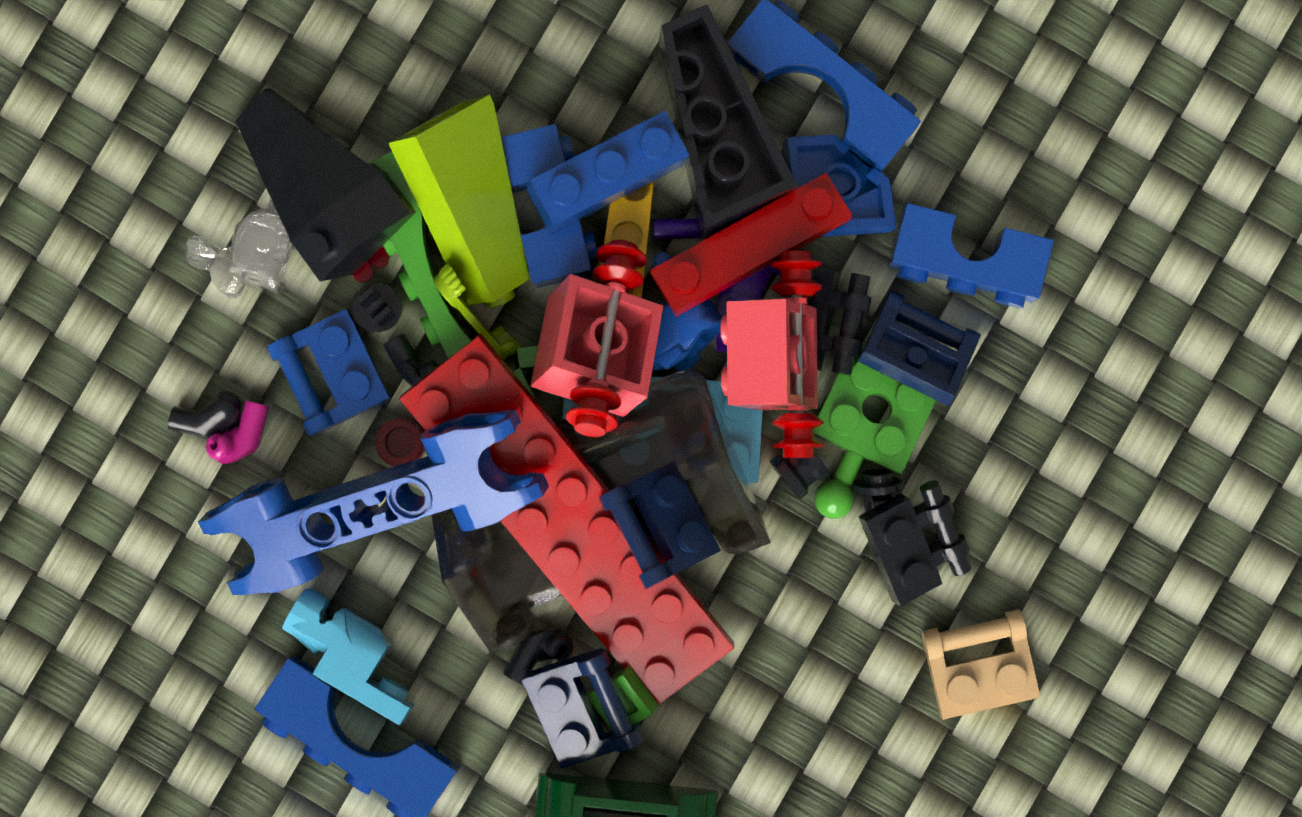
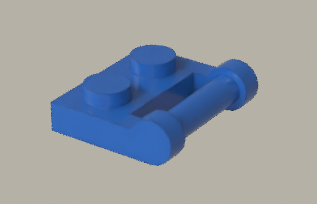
M347 308L301 331L283 337L266 347L272 361L278 360L306 418L303 426L309 437L320 434L391 399ZM308 346L338 405L324 412L296 353Z

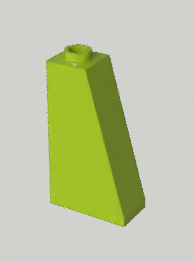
M489 94L462 101L388 144L445 263H449L457 274V278L465 286V291L461 294L464 303L467 306L486 303L488 308H495L512 300L515 297L513 289L530 278L495 106Z

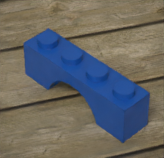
M761 0L727 42L735 61L763 84L778 76L789 73L808 74L827 83L839 97L844 109L845 131L842 141L851 147L848 151L871 169L875 167L882 172L921 123V120L915 116L917 112L916 107L902 95L894 92L890 97L875 85L878 78L864 65L854 62L851 66L836 54L839 51L838 46L826 35L819 31L812 35L798 24L800 20L799 15L788 5L779 0L775 4L769 0Z
M293 656L288 658L254 708V710L264 716L261 720L262 725L282 738H286L290 733L306 745L302 749L303 752L321 765L328 766L330 762H333L345 770L347 774L344 779L359 791L369 795L373 789L388 799L389 802L386 807L396 816L427 817L461 766L421 739L394 752H373L356 745L345 735L337 721L334 709L336 688L312 675L315 668L299 657Z

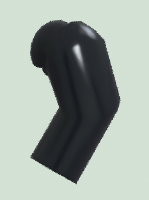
M405 333L383 344L397 372L411 387L439 366L436 361H428L423 365Z
M225 390L217 393L214 401L210 402L200 411L173 406L168 420V430L207 439L215 433L221 434L238 420L241 406L240 398L235 393Z
M558 628L529 632L521 639L503 674L523 685L522 678L526 672L534 669L536 663L555 659L562 661L569 658L573 651V642L567 632Z

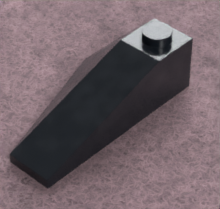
M271 88L264 89L236 119L237 126L291 243L320 282L355 274L416 213L387 172L374 163L367 164L350 151L351 146L340 138L333 139L315 126L314 119Z

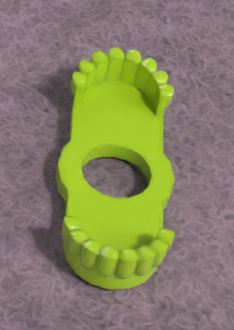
M447 263L439 271V274L433 278L435 287L453 308H457L472 327L483 335L502 360L515 355L517 348H522L520 344L508 332H505L502 326L491 332L459 297L465 291V286L457 278V274L452 266Z

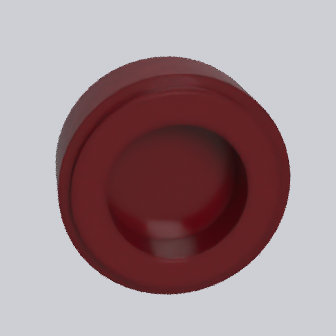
M391 419L385 422L377 432L375 439L377 453L385 463L391 466L420 459L425 453V448L420 439L424 431L420 425L410 419Z

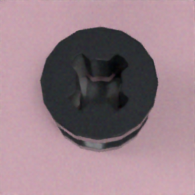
M815 452L814 458H783L781 455H776L769 461L776 473L799 500L808 494V488L816 480L824 481L831 475L828 468Z

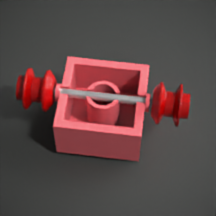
M613 240L609 244L602 245L597 249L596 256L603 263L593 270V278L598 283L569 274L548 296L530 387L570 399L576 403L578 407L567 411L566 420L574 426L576 432L589 437H600L605 435V432L614 430L617 427L618 421L610 413L624 417L645 400L649 392L663 305L625 293L637 289L643 284V276L637 270L643 268L647 262L646 255L638 249L637 245L627 240Z
M809 251L781 252V261L770 263L771 267L781 271V281L772 285L771 290L781 297H787V299L727 301V314L723 315L720 325L722 341L724 345H727V366H724L722 369L721 387L723 394L726 397L728 396V405L755 410L793 411V413L782 414L772 422V425L783 429V440L775 443L773 448H783V458H814V448L824 447L823 443L814 440V429L823 425L824 421L813 413L803 412L808 411V409H818L817 308L805 305L807 304V298L802 297H811L822 289L821 284L812 281V270L820 267L822 262L811 260V252Z

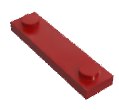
M824 173L650 270V273L675 317L771 265V262L780 260L781 252L796 251L850 221L852 213L828 174Z

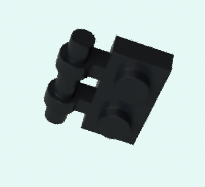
M816 268L812 270V281L821 284L822 289L811 297L802 298H807V304L805 305L817 308V371H822L825 352L835 353L832 372L851 376L855 357H860L863 342L858 339L863 313H869L871 297L867 296L871 277L851 273L848 291L839 292L837 290L841 274L834 270ZM834 308L844 310L839 336H829Z
M936 480L928 481L920 486L919 489L924 502L915 507L912 506L910 498L901 493L858 516L891 600L900 607L943 584L937 570V566L942 563L948 562L954 576L964 575L971 570L967 557L970 550L965 536L958 533L952 518L955 513L953 504L949 496L943 495L939 482ZM933 523L939 540L928 545L921 528Z

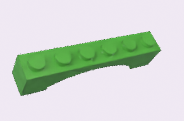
M390 152L367 164L374 163L387 172L416 213L383 246L389 256L398 253L406 270L398 274L399 279L409 299L413 301L419 298L427 313V316L420 319L422 327L432 346L441 342L449 358L471 339L455 319L444 297L434 285L433 278L436 276L428 247L427 224L393 152ZM519 368L513 371L537 401L523 370Z

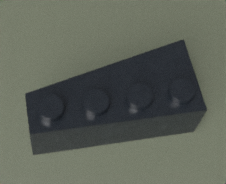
M707 4L661 25L658 40L678 134L690 155L685 162L701 239L738 222L794 191L797 186Z

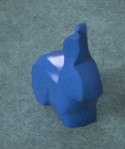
M663 251L654 255L653 268L672 257ZM710 299L675 317L666 300L660 304L663 305L653 371L664 368L668 370L674 367L681 372H687L701 358L700 352L721 332L720 325L723 316L719 314L716 305Z

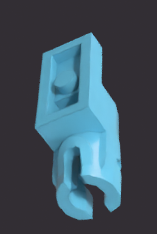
M305 588L288 614L282 629L293 635L313 654L317 655L319 651L324 654L312 675L400 726L405 722L415 705L406 699L409 691L386 677H383L380 683L372 679L392 645L384 632L379 627L346 608L337 611L333 619L327 621V609L330 605V600L311 588Z

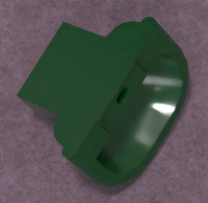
M539 773L534 817H716L718 791L627 780Z

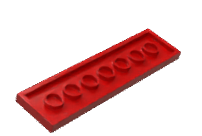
M481 333L400 396L399 400L425 431L442 422L468 413L517 410L522 423L516 427V432L508 435L504 440L489 446L491 459L500 470L510 475H523L533 472L538 474L544 473L549 488L542 497L521 507L500 521L624 669L627 666L632 668L658 704L662 703L734 649L732 638L678 573L647 589L644 588L639 578L642 571L611 510L605 512L599 500L600 496L610 490ZM647 536L660 563H664L665 560L661 552Z

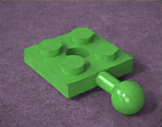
M855 357L851 376L837 373L818 414V417L824 421V424L814 429L815 437L845 451L834 478L823 482L817 488L814 496L817 510L821 515L829 519L842 518L851 511L854 505V494L850 487L863 460L882 469L891 470L897 476L902 475L936 402L935 399L858 362L860 357ZM879 396L886 400L890 408L886 421L873 423L866 419L862 411L863 402L866 398Z

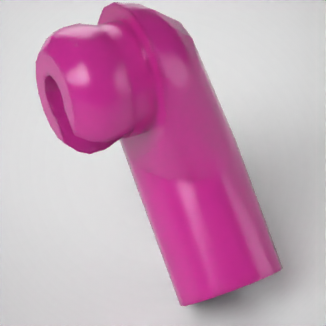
M245 401L239 426L222 434L215 433L208 438L206 452L209 457L221 464H231L254 453L261 443L269 406Z

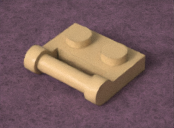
M1020 609L1005 612L1004 618L938 632L937 628L922 631L924 649L941 719H949L1041 698L1027 641L1026 626ZM1009 637L1012 651L950 665L945 664L943 652Z

